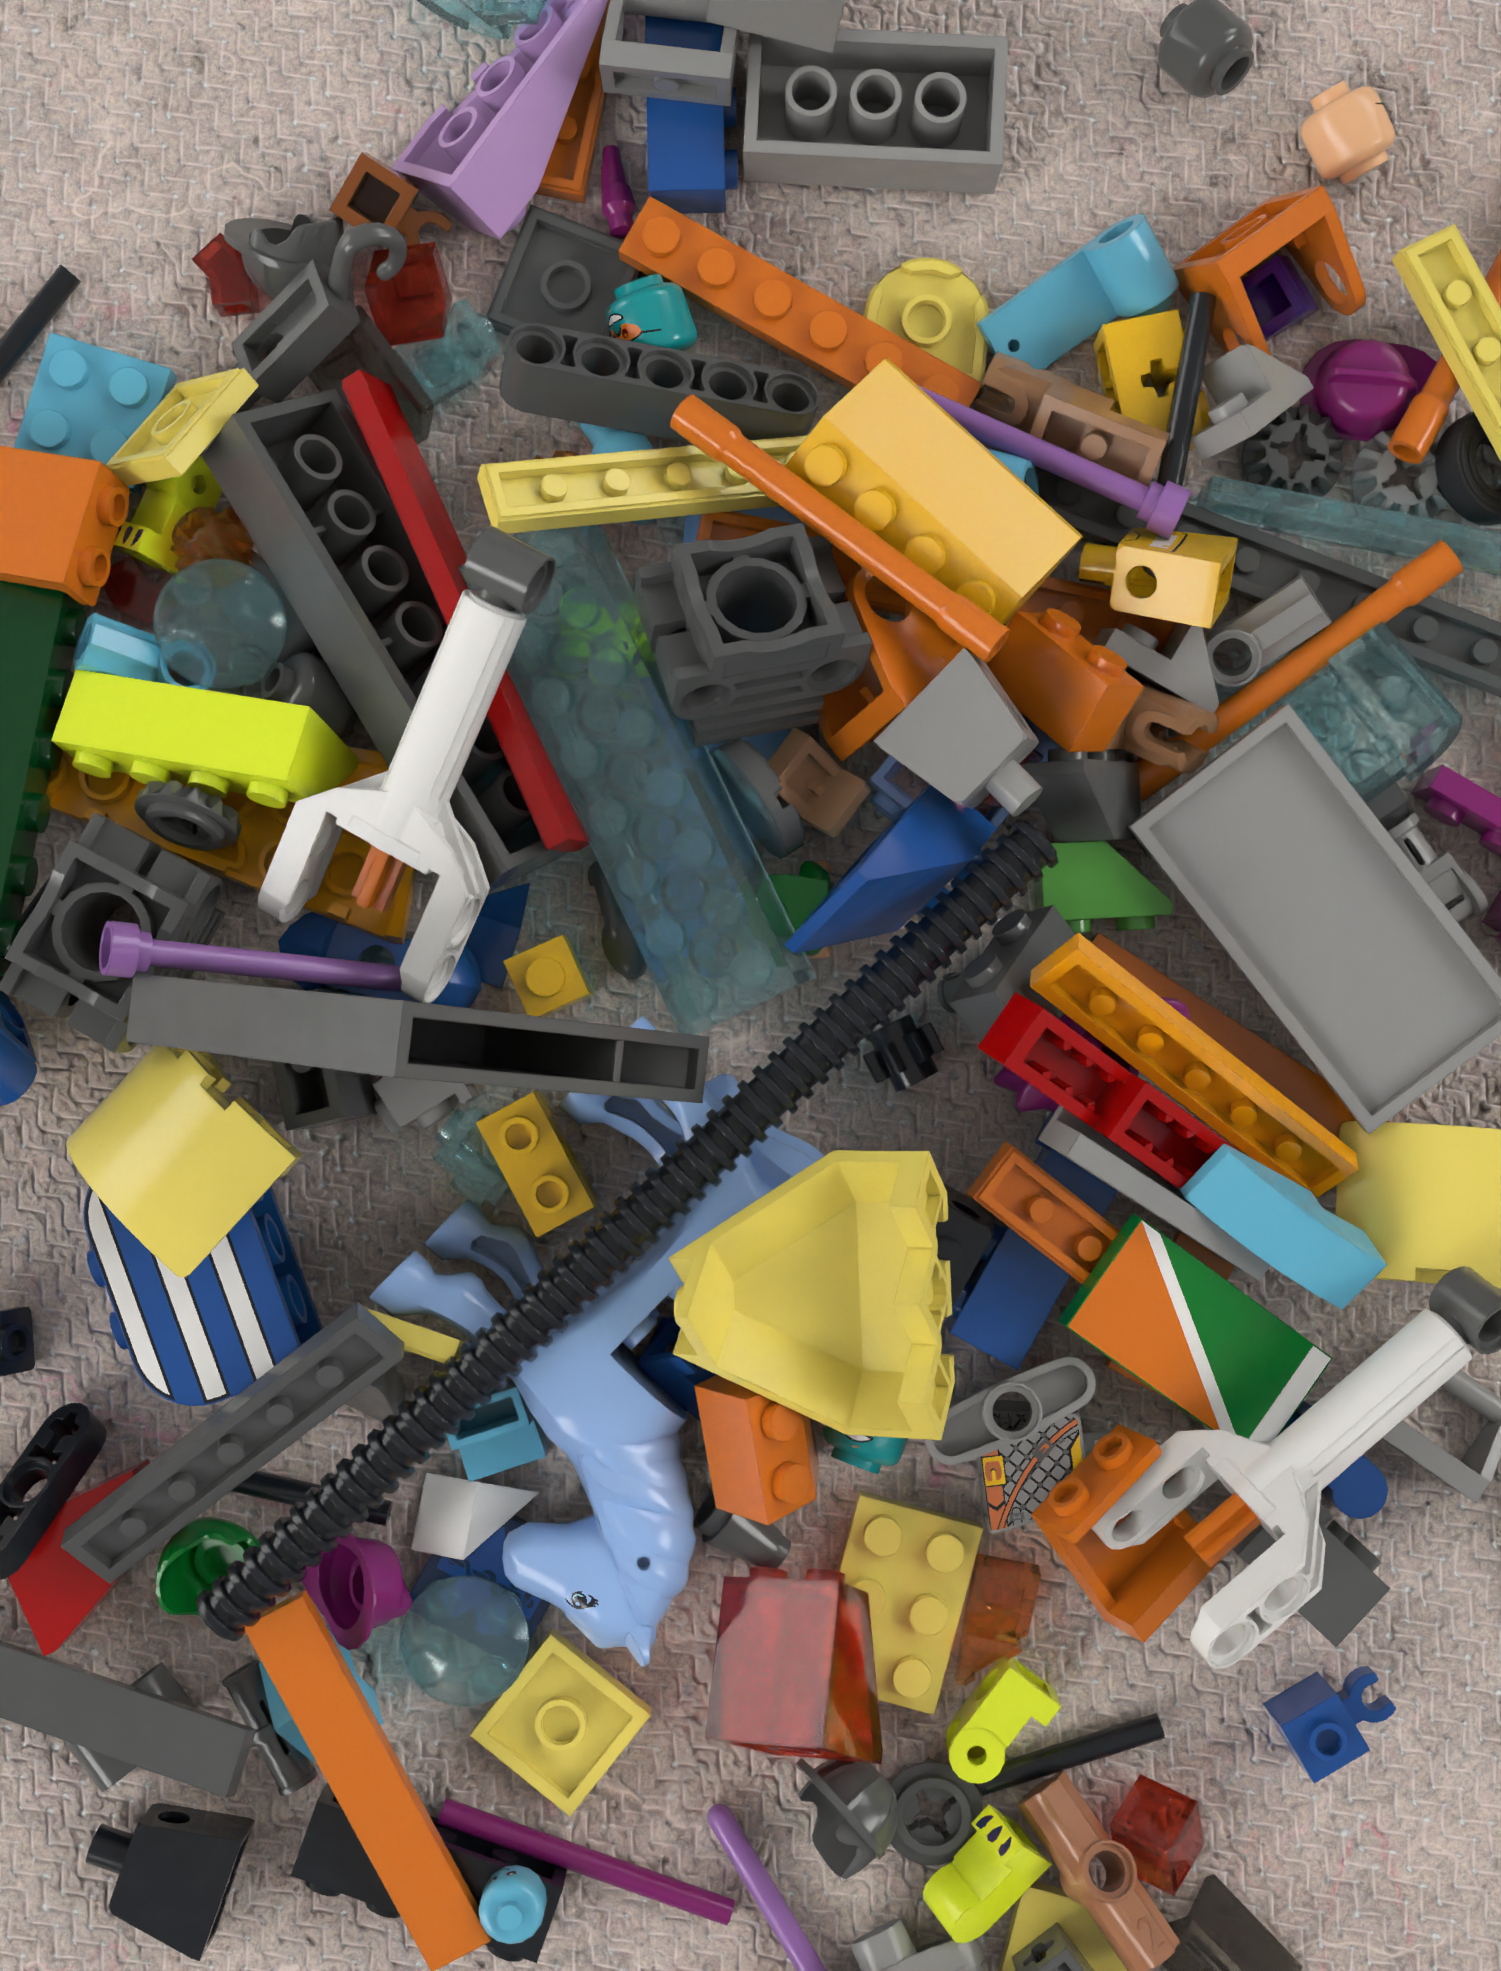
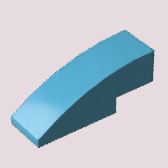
M1225 1143L1180 1189L1186 1200L1248 1250L1305 1289L1340 1309H1343L1387 1266L1365 1231L1323 1209L1310 1190Z

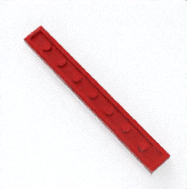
M359 369L341 380L343 383L342 388L448 626L462 592L466 589H479L464 581L463 571L467 559L466 553L391 385ZM511 657L487 712L488 719L545 848L548 850L577 852L594 843Z

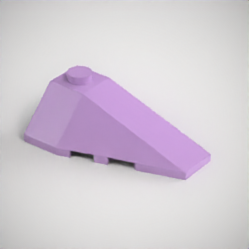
M545 0L516 29L514 43L517 47L508 56L499 58L490 66L485 61L470 76L476 83V88L452 112L442 104L427 119L391 169L420 187L422 195L469 229L501 239L506 232L512 230L521 222L526 213L527 203L540 186L608 0Z

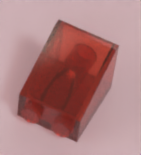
M750 1567L749 1577L724 1576L705 1739L766 1755L882 1764L883 1747L868 1593L846 1584V1574L826 1569H808L806 1580L788 1579L787 1571L770 1567Z

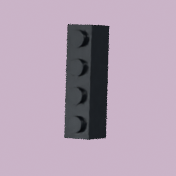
M327 1782L316 1802L290 1876L304 1880L305 1885L318 1894L325 1896L344 1894L365 1902L366 1907L377 1915L387 1918L401 1917ZM430 1816L478 1906L486 1882L492 1874L506 1866L519 1865L527 1867L539 1875L546 1888L547 1903L542 1924L535 1934L521 1943L506 1944L498 1942L491 1937V1941L485 1944L487 1949L500 1959L511 1962H519L526 1959L537 1963L564 1887L567 1869L437 1824L438 1818Z

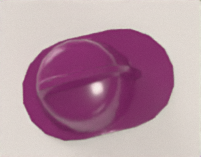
M1374 339L1335 341L1318 350L1305 365L1302 374L1309 378L1313 389L1299 399L1300 406L1308 404L1311 411L1318 413L1322 417H1331L1332 427L1340 438L1368 442L1381 431L1386 432L1397 428L1411 401L1421 392L1437 362L1424 351L1407 345L1387 343Z
M351 1533L347 1538L337 1537L338 1545L331 1553L321 1552L323 1558L321 1563L315 1568L307 1566V1575L302 1580L305 1589L326 1619L338 1644L347 1650L361 1648L369 1638L373 1628L385 1625L392 1619L405 1615L410 1611L413 1602L402 1577L398 1556L393 1548L380 1540L355 1537Z

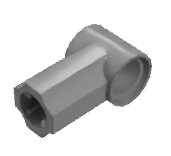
M1299 575L1233 620L1218 624L1208 634L1205 643L1215 683L1225 687H1238L1248 683L1257 675L1261 668L1332 623L1321 602L1302 575ZM1232 638L1244 641L1252 652L1249 660L1237 668H1228L1221 665L1217 661L1214 651L1222 641Z

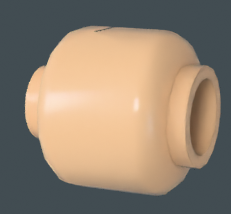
M1344 80L1310 100L1315 112L1301 124L1300 135L1322 178L1335 179L1339 177L1342 185H1345L1389 160L1386 150L1393 144L1396 134L1385 108L1373 87L1361 86L1350 91Z

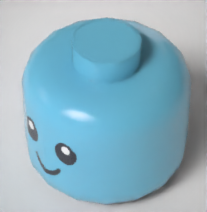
M519 1865L506 1866L492 1874L484 1886L478 1908L480 1923L489 1936L498 1942L515 1944L521 1943L535 1934L542 1924L547 1903L546 1888L539 1875L531 1869Z

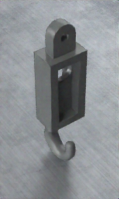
M368 222L350 228L339 239L330 268L312 259L232 342L238 361L232 369L244 368L259 385L237 411L238 413L248 411L261 397L275 403L282 402L361 322L353 297L352 270L354 259L365 248L384 246L389 250V257L377 267V277L382 281H387L397 275L405 264L407 246L404 237L393 226L380 222Z

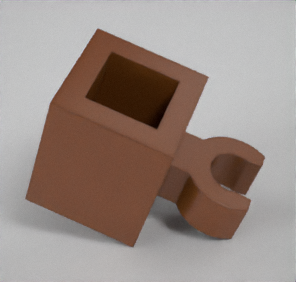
M361 152L329 211L352 226L368 222H380L393 226L397 231L406 236L410 250L417 257L425 261H433L436 253L422 244L419 236L422 226L427 223H434L447 232H450L453 227L451 220L439 211L425 210L420 212L412 205L422 189L367 152Z

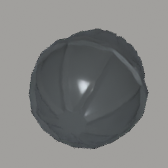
M298 214L293 221V225L269 219L242 218L225 224L224 240L242 253V261L246 273L254 285L274 299L312 259L329 268L331 267L335 247L344 234L343 219L335 214L330 220L316 223L308 215Z
M851 1757L834 1758L813 1769L805 1760L800 1758L795 1765L808 1782L801 1789L799 1798L801 1801L813 1802L817 1806V1818L812 1834L813 1843L830 1869L837 1876L847 1879L861 1871L875 1858L880 1860L885 1855V1850L891 1843L897 1829L899 1811L896 1794L883 1775L866 1761Z

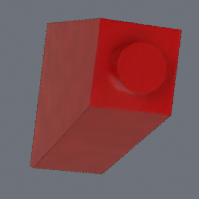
M149 1459L71 1495L26 1562L17 1572L8 1577L43 1656L55 1652L76 1634L129 1571L127 1570L109 1584L61 1547L64 1530L150 1463Z

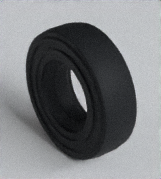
M1473 411L1457 419L1441 436L1435 455L1436 476L1445 499L1461 517L1478 525L1501 524V489H1492L1485 483L1476 463V450L1480 444L1489 445L1493 450L1494 448Z

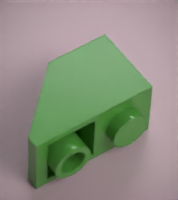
M1105 840L1051 843L1057 851L1056 856L1059 863L1053 868L1045 866L1041 870L1044 877L1039 882H1034L1035 910L1054 905L1074 933L1092 932V919L1116 918V929L1120 931L1155 929V916L1173 915V902Z

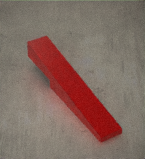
M1016 992L977 1047L1179 1191L1224 1143L1236 1149L1148 1082L1132 1074L1045 1008Z

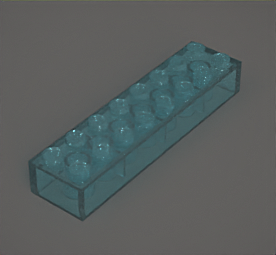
M601 524L519 532L513 535V537L554 558L556 560V571L543 601L533 612L525 614L526 624L506 669L678 1032L691 1035L706 1033L816 979L817 976L806 953L793 954L784 945L794 934L795 930L707 746L694 747L685 720L673 714L655 663V654L650 649L634 603V593ZM463 564V565H461V566L459 567L462 576H463V571H464V565H465V564ZM466 582L469 590H479L475 586Z

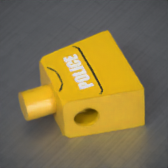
M1132 528L1119 542L1118 547L1085 543L1080 559L1079 581L1112 586L1110 608L1115 611L1211 629L1229 601L1238 538L1173 531L1170 539H1166L1145 528ZM1143 566L1150 568L1156 577L1147 574Z

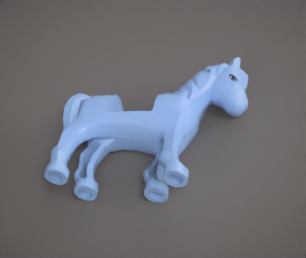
M643 1015L630 1026L632 1028L657 1030ZM722 1073L705 1082L703 1103L662 1100L675 1116L662 1106L660 1100L572 1092L561 1101L558 1107L579 1125L604 1123L632 1137L661 1166L663 1163L660 1157L665 1152L672 1156L678 1150L675 1143L680 1138L688 1141L694 1135L691 1132V1128L696 1123L703 1126L709 1121L706 1116L709 1110L714 1109L718 1112L724 1106L721 1099L726 1094L733 1098L740 1090L737 1088L738 1081L732 1074ZM773 1125L765 1131L768 1139L764 1143L756 1140L750 1146L753 1153L748 1158L741 1154L735 1160L737 1168L733 1172L725 1169L719 1175L722 1182L717 1187L709 1184L704 1189L707 1194L705 1199L700 1202L695 1198L690 1202L691 1212L687 1216L679 1213L674 1218L676 1226L671 1231L663 1228L659 1235L661 1240L656 1245L652 1244L640 1260L636 1259L629 1265L630 1270L627 1273H618L613 1277L615 1283L610 1289L602 1286L597 1291L599 1299L594 1304L586 1301L582 1305L584 1313L579 1318L571 1315L566 1320L569 1326L563 1333L554 1331L551 1334L553 1343L546 1348L540 1345L536 1349L538 1356L533 1362L524 1360L521 1363L523 1370L517 1377L508 1375L516 1384L527 1407L547 1437L564 1452L575 1467L592 1506L593 1515L571 1522L531 1521L509 1532L504 1541L502 1555L505 1576L515 1587L539 1597L564 1611L565 1616L596 1647H627L641 1667L650 1663L651 1646H653L656 1639V1625L669 1610L672 1599L684 1590L689 1579V1562L694 1554L697 1540L692 1527L694 1511L689 1493L688 1473L680 1460L683 1443L678 1431L688 1419L687 1414L637 1364L639 1358L631 1350L658 1322L656 1318L660 1313L655 1309L656 1306L667 1295L674 1300L677 1290L684 1286L668 1258L824 1157L813 1145L777 1129ZM469 1198L424 1243V1246L442 1261L470 1259L492 1270L502 1278L518 1300L524 1296L521 1290L527 1283L535 1286L539 1282L537 1274L543 1269L537 1255L533 1237L520 1225L491 1224L482 1210ZM416 1251L412 1252L369 1296L372 1302L392 1317L429 1314L447 1322L473 1342L477 1341L475 1333L480 1327L489 1329L492 1326L490 1319L496 1312L503 1315L507 1312L488 1293L479 1277L471 1272L454 1274L436 1273L430 1263Z

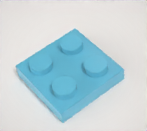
M50 332L14 448L96 460L106 465L175 385L177 375L170 368ZM144 483L128 486L130 492L140 495Z

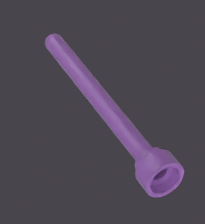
M919 386L978 441L1002 452L1030 460L1036 467L1138 511L1136 518L1148 523L1145 528L1146 530L1170 539L1192 492L1191 490L1169 480L1165 486L1154 481L1150 487Z
M107 921L101 936L99 967L101 974L104 976L132 978L135 972L146 973L149 966L402 992L401 965L152 939L150 932L140 931L136 923Z
M724 1804L712 1806L707 1814V1821L796 1971H827L730 1808Z

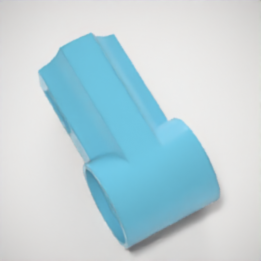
M96 613L91 614L87 618L82 633L77 640L73 656L75 670L182 686L175 682L169 674L167 664H173L184 674L186 679V686L184 687L203 690L211 686L216 675V665L212 654L198 641L188 638L169 641Z

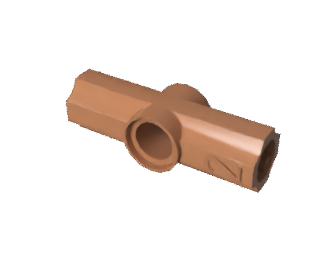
M1060 1771L1055 1773L1024 1795L1023 1799L1017 1804V1807L1059 1868V1879L1064 1892L1072 1901L1084 1905L1127 1971H1150L1160 1966L1174 1954L1180 1940L1138 1880L1137 1865L1131 1852L1123 1844L1110 1839L1066 1772ZM1094 1856L1102 1862L1106 1871V1881L1101 1890L1093 1884L1089 1873L1090 1862Z

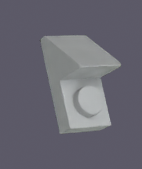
M1243 344L1204 366L1202 379L1217 405L1207 412L1212 423L1193 436L1191 440L1203 461L1255 435L1312 390L1313 386L1306 375L1253 345Z
M1125 623L1122 630L1117 628H1101L1092 645L1104 646L1120 655L1127 662L1125 671L1140 681L1166 690L1177 698L1185 699L1213 713L1219 705V700L1202 627L1176 623L1159 653L1155 651L1159 640L1134 625Z

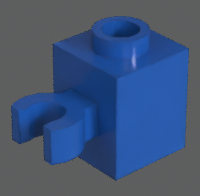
M1369 1666L1358 1667L1351 1671L1343 1683V1689L1337 1693L1318 1672H1315L1263 1703L1294 1758L1314 1784L1370 1751L1356 1724L1363 1720L1371 1723L1382 1722L1388 1719L1396 1710L1393 1702L1386 1695L1377 1698L1371 1703L1362 1702L1364 1689L1379 1680L1376 1673Z

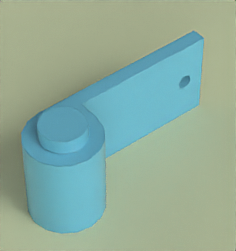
M1142 213L1135 214L1101 232L981 319L976 325L993 355L998 351L1025 361L1034 369H1045L1101 329L1103 324L1109 323L1117 316L1132 317L1138 315V317L1164 312L1173 304L1172 294L1179 287L1180 282L1146 216Z

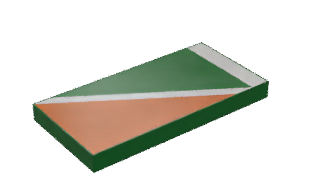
M1133 1213L1057 1320L1209 1429L1225 1430L1253 1441H1273L1281 1434L1333 1359L1152 1225Z

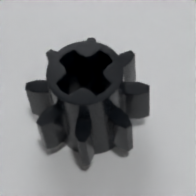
M908 1014L889 1023L886 1027L875 1030V1037L870 1041L875 1050L862 1056L875 1083L878 1084L889 1078L895 1091L899 1092L937 1073L939 1070L932 1056L945 1049L931 1022L917 1028L911 1014Z

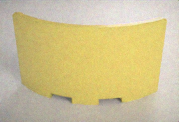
M154 1045L67 1139L66 1146L70 1158L82 1177L109 1210L176 1276L186 1277L199 1266L278 1178L285 1176L303 1157V1154L266 1121L247 1100L239 1096L231 1103L223 1093L232 1083L222 1070L223 1065L209 1052Z
M1357 1121L1344 1122L1340 1127L1339 1139L1357 1153L1358 1171L1337 1184L1335 1215L1365 1231L1386 1262L1387 1266L1374 1279L1437 1284L1451 1270L1466 1266L1471 1267L1496 1289H1501V1129L1385 1122L1368 1134Z

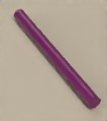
M449 1798L445 1799L437 1824L726 1926L733 1912L735 1900Z

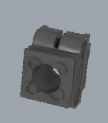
M803 523L769 528L740 539H706L673 545L670 562L638 567L633 594L634 603L650 649L655 654V663L673 714L685 720L694 747L818 723L820 717L818 709H822L824 705L822 695L847 687L859 678L864 670L872 646V640L868 632H862L851 601L843 602L846 589L831 553L833 545L820 535L808 537Z
M94 812L79 841L69 840L52 871L40 900L21 927L7 952L5 959L10 961L11 964L0 982V991L13 995L54 1018H65L70 1015L66 1025L103 1044V1047L114 1053L129 1052L138 1045V1043L126 1041L133 977L104 976L100 972V942L107 920L116 909L129 903L133 906L140 919L141 931L150 932L152 939L209 945L226 914L216 908L223 891L224 882L221 878L165 849L161 850L158 844L118 822ZM149 966L146 973H135L190 979L194 971Z

